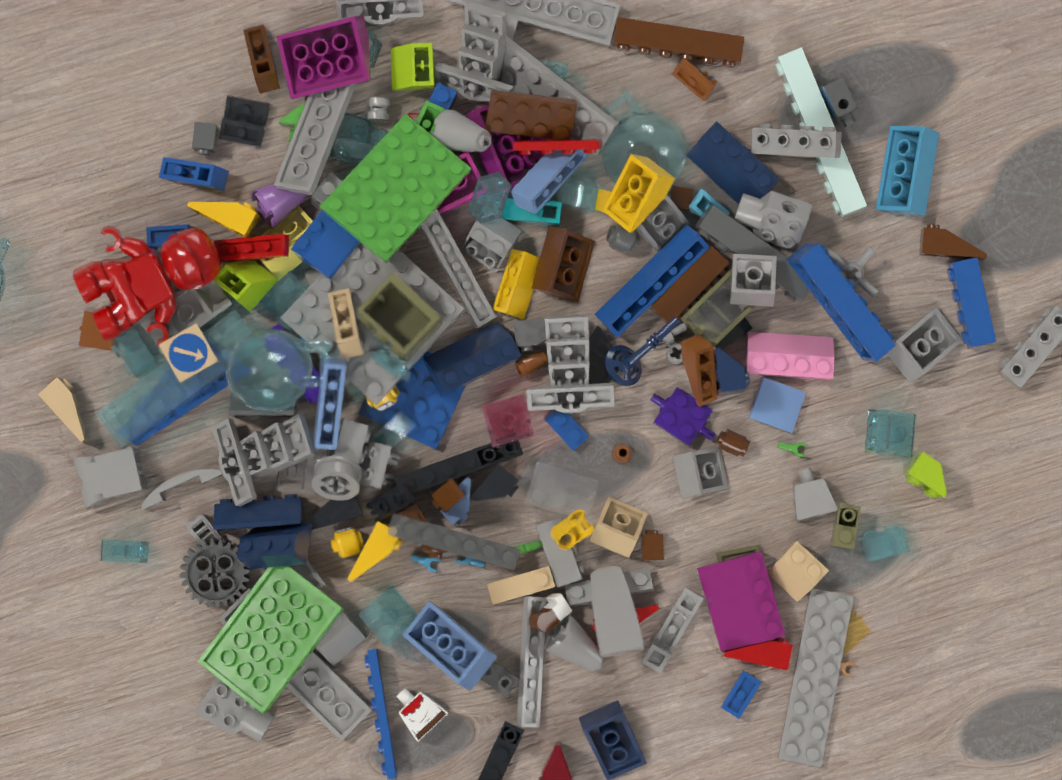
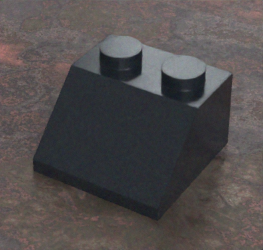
M497 464L471 496V499L474 501L503 499L507 495L512 497L519 488L516 485L519 481Z

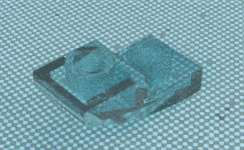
M377 349L376 352L370 351V357L383 370L409 383L412 374L407 371L408 367L395 364V367H392L393 358L389 356V352Z
M399 411L371 440L375 443L391 446L392 449L415 427V424L403 412Z

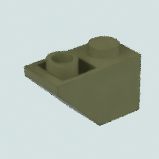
M839 503L833 524L830 546L854 549L861 506Z

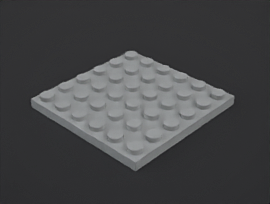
M360 242L331 280L320 274L282 315L281 319L322 357L342 359L337 344L328 293L349 288L364 354L345 359V377L377 406L465 309L400 250L387 263H384ZM393 272L439 314L444 323L408 361L404 357L401 360L391 352V345L389 343L384 345L377 339L374 334L375 330L373 328L368 330L358 319L360 315L357 309Z

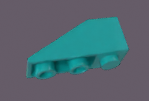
M498 198L496 215L506 221L559 227L562 202L547 201L535 215L516 206L514 199Z

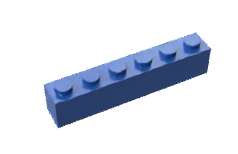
M686 224L594 315L618 338L710 247L697 232Z

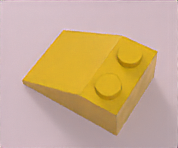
M631 154L602 211L628 232L633 233L666 197L675 178L648 157Z
M188 202L187 204L193 212L243 238L252 236L261 219L257 214L258 210L246 202L243 205L237 202Z
M377 522L347 580L355 581L391 555L394 550L399 551L404 539L388 535L389 526Z

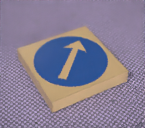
M197 323L159 344L180 383L219 362Z

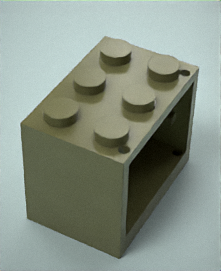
M394 272L357 309L360 315L358 317L360 322L368 330L373 328L377 339L384 345L389 343L391 345V352L400 360L404 357L408 361L444 324L441 316Z

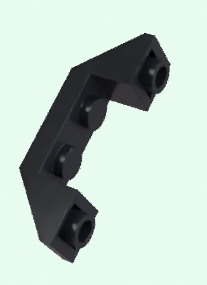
M507 721L504 722L478 780H502L525 731L524 729Z

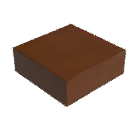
M673 185L670 199L678 209L690 211L689 205L692 202L694 189Z

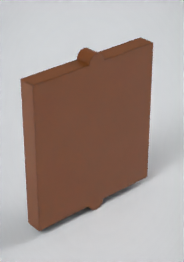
M84 311L82 326L79 328L81 330L79 346L117 351L119 336L106 342L95 324L92 312Z

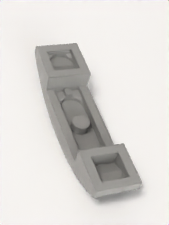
M200 469L177 475L162 483L150 493L141 507L143 510H147L165 502L162 493L200 477L202 483L205 484L223 476L221 470Z
M686 587L684 588L653 640L642 663L659 673L662 672L686 627L702 603L703 597Z

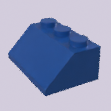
M321 210L291 250L304 263L331 280L360 242Z

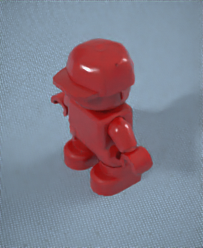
M106 226L100 232L103 235H114L116 242L111 245L107 244L105 252H112L120 248L121 252L129 257L91 261L74 269L72 275L76 287L86 303L98 299L104 293L107 294L111 303L92 311L95 324L106 342L129 330L148 311L156 307L154 314L156 321L149 323L145 331L150 333L155 328L162 330L164 335L157 339V346H159V344L168 340L169 329L166 324L170 323L176 310L172 282L181 290L198 289L212 282L221 271V261L217 247L202 229H185L177 232V234H172L168 238L169 240L162 244L160 251L162 259H160L156 250L149 248L143 240L127 236L124 239L116 227Z

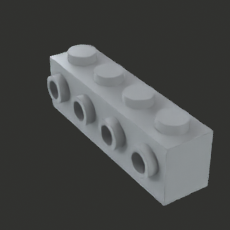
M760 123V128H753L751 150L753 154L840 158L842 132H835V127H822V131H815L814 126H801V130L793 129L794 125H781L780 129L773 128V124Z
M1058 306L1052 309L1048 307L1040 316L1042 321L1038 325L1034 323L1027 331L1029 336L1024 342L1020 340L1012 350L1015 353L1010 358L1006 356L999 364L1001 369L998 373L1016 389L1021 388L1062 340V310Z

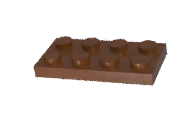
M491 90L485 129L488 132L570 140L577 109V100Z

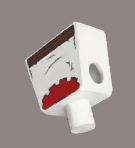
M405 688L396 696L405 705L398 713L417 741L421 740L449 713L422 691L414 697Z

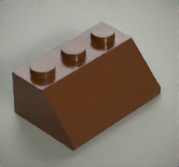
M549 227L531 288L578 303L595 241L567 229Z

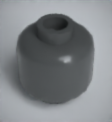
M618 223L610 226L606 236V241L609 242L610 248L624 253H628L632 248H636L640 240L636 229L633 233H630Z

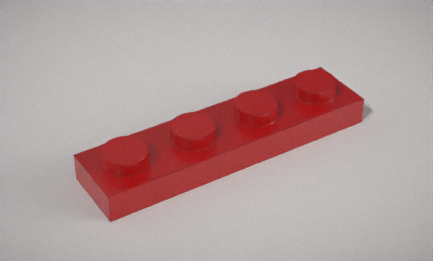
M602 139L517 140L513 142V151H519L521 155L532 154V150H541V154H554V150H562V154H574L575 150H583V153L591 154L596 153V149L602 148Z
M287 234L214 240L221 263L289 257V235Z

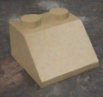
M608 496L589 541L629 558L648 513Z
M794 541L767 570L768 576L797 602L829 571L797 541Z

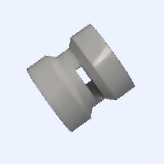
M370 97L368 103L370 111L368 112L367 120L388 122L389 114L387 113V108L390 107V99Z

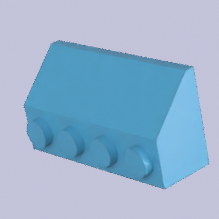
M890 126L876 210L907 216H925L939 132L924 126Z

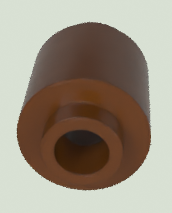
M726 429L725 432L721 431L716 442L719 444V449L737 457L739 455L744 457L750 445V441L746 440L745 436Z

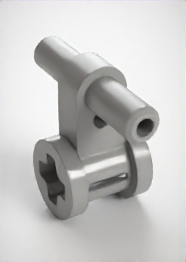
M684 322L677 325L663 338L668 347L666 358L668 362L674 365L683 362L681 344H676L673 336L688 329ZM672 349L681 351L680 359L677 360L676 357H671Z

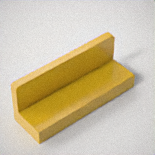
M511 250L492 310L521 320L525 319L534 291L531 287L539 263V257L528 252Z

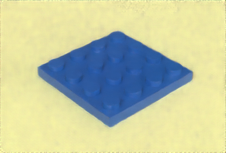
M426 351L396 384L399 396L394 405L380 411L374 406L370 407L365 397L358 414L437 450L466 385L441 397L422 360L423 357L432 354Z

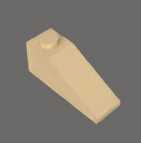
M349 288L328 293L337 344L342 359L364 354Z
M57 377L38 395L79 441L85 443L88 439L77 399L72 391L74 387L66 378L62 380Z
M549 566L487 584L493 605L555 587Z

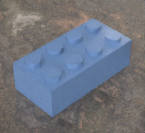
M430 601L403 634L408 641L458 685L469 691L474 688L498 657L442 608Z

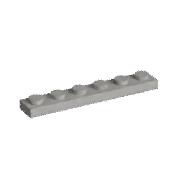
M436 208L420 227L473 323L479 328L494 319L496 315Z
M524 596L517 712L518 727H540L545 631L533 630L529 625V617L532 613L539 612L546 606V597Z

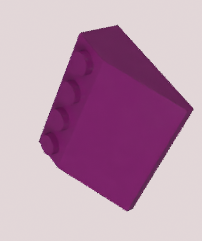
M353 16L276 36L291 99L371 80L369 37L364 16Z
M488 105L474 109L466 117L485 129ZM489 132L491 144L487 150L478 152L495 196L511 192L514 186L545 155L541 154V150H532V154L521 155L519 151H513V142L517 140H546V138Z
M761 551L751 552L697 568L720 651L785 636Z

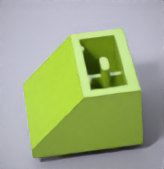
M411 43L390 48L392 91L435 89L432 43Z
M245 260L226 264L213 281L240 305L251 312L278 279L255 260Z
M923 451L917 453L903 473L907 477L905 481L914 487L920 486L925 489L923 493L931 499L945 498L947 492L941 463Z

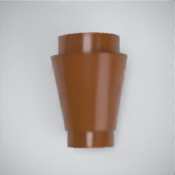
M544 352L523 356L518 361H515V367L521 377H529L548 364V359Z
M619 443L613 447L611 455L616 463L627 464L633 457V451L628 444ZM620 449L626 450L627 454L625 457L619 455Z

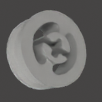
M327 456L316 462L314 467L315 475L312 478V487L316 493L324 498L337 501L348 500L358 494L362 470L356 462L342 456Z

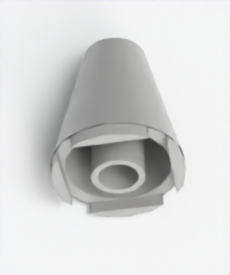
M444 110L434 121V124H436L435 132L432 131L431 135L451 152H483L491 144V135L486 129L456 110Z
M567 615L556 625L559 628L555 633L552 631L544 644V649L554 656L591 672L595 669L597 671L600 670L605 660L604 657L601 658L599 647L573 617Z

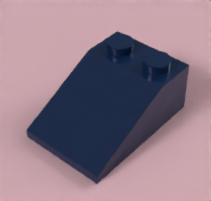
M619 700L579 717L582 730L607 780L647 764Z

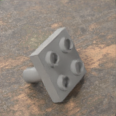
M370 441L364 443L362 451L365 452L363 463L359 464L362 470L359 484L380 489L382 485L390 487L393 482L387 481L386 478L394 480V475L385 472L387 464L396 466L398 461L391 458L399 459V454L391 452V446Z

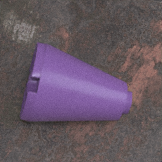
M274 183L250 192L252 202L257 201L258 207H256V210H258L264 222L271 226V229L277 227L309 196V194L277 189Z

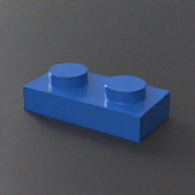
M555 409L544 419L572 451L589 437L568 413L559 412Z
M742 671L722 703L721 708L740 719L762 682L747 672Z

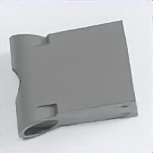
M131 447L94 457H73L77 474L83 481L81 493L85 510L107 499L147 490L138 448Z

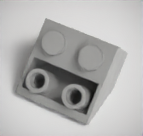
M485 208L475 221L460 250L496 273L515 245L522 230Z

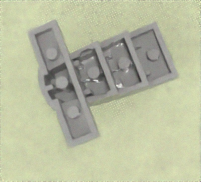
M423 0L336 1L338 20L353 16H364L365 22L373 26L390 25L397 21V18L424 16Z
M468 2L465 5V25L461 28L462 47L458 50L460 69L438 62L434 66L435 84L440 83L459 92L464 97L478 102H489L491 90L513 92V86L499 82L505 50L507 13Z
M588 314L545 317L551 386L527 388L528 411L556 409V411L563 413H575L589 407L615 406L613 383L589 384Z
M299 413L283 423L276 422L261 432H253L241 441L234 419L227 418L212 427L219 449L220 469L225 479L229 482L235 506H243L257 498L252 482L253 479L275 473L316 454L304 414Z
M604 566L590 574L591 580L564 585L570 608L593 604L601 658L644 649L631 595L654 591L649 568L623 573L621 567Z

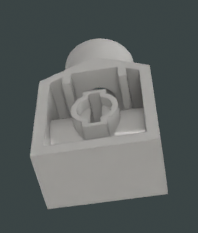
M774 191L769 192L761 199L743 193L734 220L739 224L753 228L754 234L763 241L796 252L807 225L812 204Z
M216 677L196 711L197 715L229 734L234 735L241 731L258 742L263 739L275 718L268 711L266 714L261 713L218 677Z

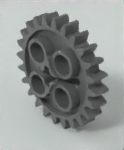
M212 537L210 544L205 539L202 541V546L195 543L194 548L196 551L189 548L187 552L191 557L184 556L183 560L187 564H181L180 566L182 570H185V572L180 573V577L186 578L181 585L189 586L185 593L193 592L192 600L199 597V605L205 600L207 601V607H210L212 602H215L216 608H219L220 602L228 606V599L236 602L235 594L241 597L243 593L240 589H247V585L244 582L249 581L250 577L245 574L251 571V569L244 567L245 565L237 559L239 546L231 548V541L225 545L223 544V538L219 540V543H216L214 537ZM212 554L216 555V572H220L217 577L218 591H215L214 573H211L214 567ZM227 557L230 559L231 564L224 566L220 563L219 559ZM201 558L206 559L209 562V566L201 567L198 564V560ZM229 578L233 585L225 587L221 580ZM208 580L211 587L203 588L200 585V581Z

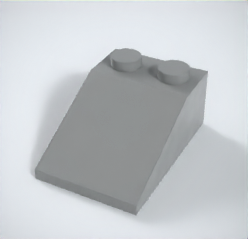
M666 195L662 202L636 230L659 252L686 224L690 228H692V225L669 196Z
M935 307L893 340L896 346L887 355L909 383L930 370L962 342V339L938 308Z

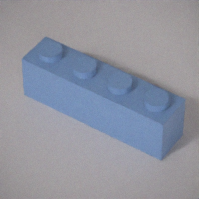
M554 150V154L543 155L511 191L515 205L536 215L586 160L587 154L583 153V150H575L574 154H562V150Z
M323 357L313 439L315 448L337 450L346 373L345 359Z

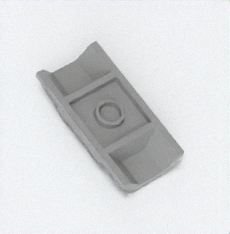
M214 281L198 289L192 288L177 292L174 295L176 301L175 313L170 323L166 324L169 329L168 339L196 323L200 329H203L214 321L217 316L233 305L226 293ZM155 309L139 320V323L145 330L149 323L156 321L154 319ZM157 328L151 330L150 333L147 332L156 345L157 339L164 335L162 330ZM157 346L161 354L164 355L161 348Z

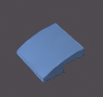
M762 377L748 418L792 433L806 393Z

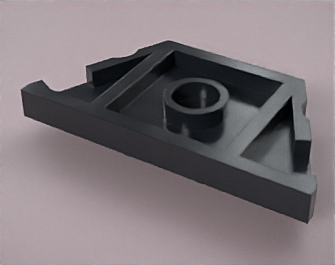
M599 326L596 327L589 337V384L610 383L612 380L605 367V356L611 347ZM618 367L614 368L617 373L619 371Z

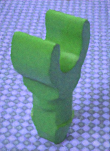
M804 442L797 444L778 443L777 448L792 452L797 457H804L805 455L800 454L797 448L799 446H807V444Z
M533 541L515 546V548L520 549L519 554L538 550L542 547V542Z

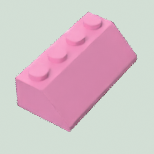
M747 332L745 372H749V375L832 380L834 373L833 337Z

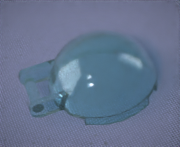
M622 91L620 97L602 109L606 114L610 115L627 102L633 110L616 120L619 124L601 152L603 166L609 178L616 184L630 155L633 154L648 157L676 180L683 170L686 159V146L680 130L663 114L651 110H641L628 91Z
M264 329L253 332L239 341L231 352L226 373L228 385L233 395L245 402V406L264 412L284 410L297 404L296 400L305 393L307 387L320 386L323 357H329L331 343L326 341L302 342L291 333L277 329ZM310 352H320V376L312 377L313 365Z

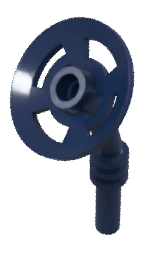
M674 316L657 333L654 332V336L651 335L650 339H647L646 343L636 352L624 345H616L610 348L605 356V367L611 379L621 386H632L637 383L642 373L640 359L651 349H656V345L659 346V342L662 343L663 338L680 321ZM619 350L620 353L612 360L614 353ZM615 367H618L620 372L625 374L624 378L620 377L616 373V371L614 370ZM637 370L636 376L633 379H631V376L634 375Z

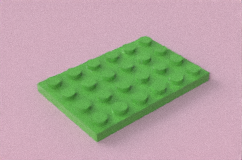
M405 114L320 205V209L384 263H387L470 173L471 167Z
M290 566L268 567L198 662L261 713L266 714L344 608Z

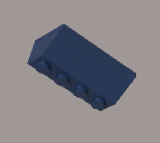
M717 121L686 155L738 205L743 193L761 199L779 181L766 166Z
M496 322L423 357L422 360L441 397L517 361L522 355L512 336L499 322Z
M297 494L284 495V499L277 500L276 496H263V501L252 500L243 506H235L233 499H220V504H214V530L304 523L303 498H297Z

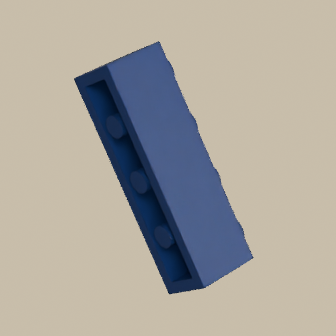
M978 258L951 263L949 265L950 269H947L949 281H953L954 285L952 297L959 307V311L956 314L959 324L962 323L964 331L961 332L963 344H967L968 348L996 342Z

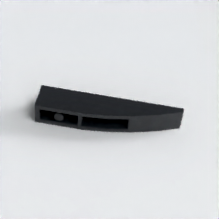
M514 434L396 476L394 480L397 486L406 481L412 494H416L444 484L451 478L455 480L521 456L523 451L517 435Z

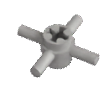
M869 247L857 261H843L831 249L828 250V257L832 262L835 261L841 267V274L845 279L848 278L854 286L859 285L872 297L878 293V290L864 279L863 266L876 253L872 247ZM854 268L857 270L855 278L850 279L845 271L846 269L852 271Z

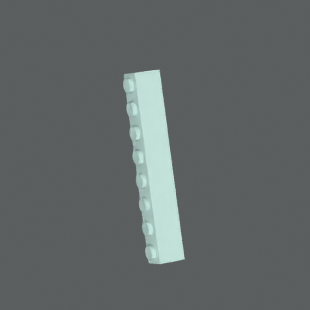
M802 47L779 56L776 60L775 69L779 76H783L785 81L783 88L786 95H790L793 103H791V107L795 116L799 115L801 123H799L800 130L801 126H814L815 131H822V127H834ZM842 144L840 158L816 157L818 162L815 165L820 175L823 174L826 182H823L827 194L832 195L834 202H831L835 214L839 213L842 218L864 209L867 204Z

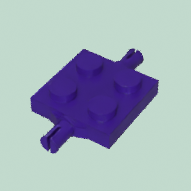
M677 387L666 400L656 393L650 399V401L661 407L653 424L689 447L694 438L700 434L710 441L716 433L705 427L707 419L713 410L705 405L699 407L696 404L695 398Z

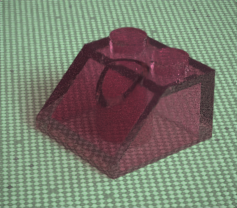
M523 394L482 406L492 447L535 436L527 402Z

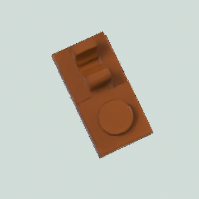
M685 58L682 59L672 73L673 76L703 101L707 99L717 83L716 79L712 82L706 78L708 72L705 71L701 74Z

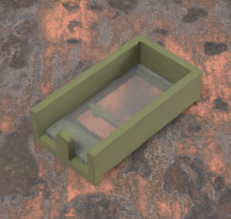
M732 269L681 318L696 335L699 334L713 346L717 345L755 307L753 305L730 304Z

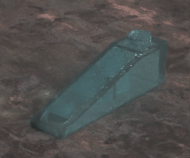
M345 113L333 143L330 157L349 163H360L383 139L388 131L384 128L378 130L371 126V121L365 118Z

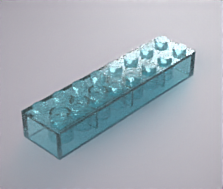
M237 310L232 311L203 333L219 362L180 383L166 360L95 413L120 448L125 449L263 347Z

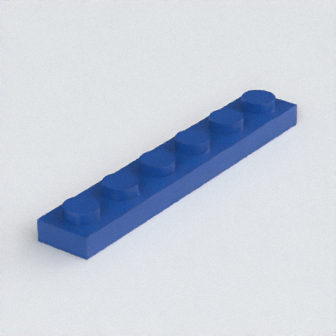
M377 648L367 650L368 655H364L366 668L370 667L371 676H368L369 689L374 690L375 698H371L373 711L377 710L378 719H375L376 732H380L382 740L378 741L379 753H384L385 762L381 763L383 776L387 775L388 780L397 779Z

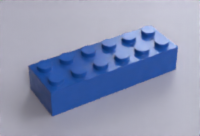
M805 243L786 259L861 359L877 362L896 346L892 341L894 339L892 334L887 329H883L879 324L881 322L879 317L874 312L871 313L866 307L868 305L867 301L861 295L858 296L853 290L855 289L854 284L848 278L845 279L843 277L841 267L835 261L832 262L828 257V250L822 244Z

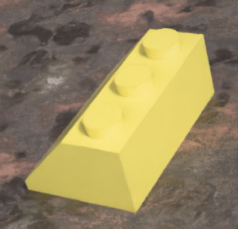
M299 205L274 229L270 228L261 235H289V257L260 259L278 281L303 262L291 248L313 221Z

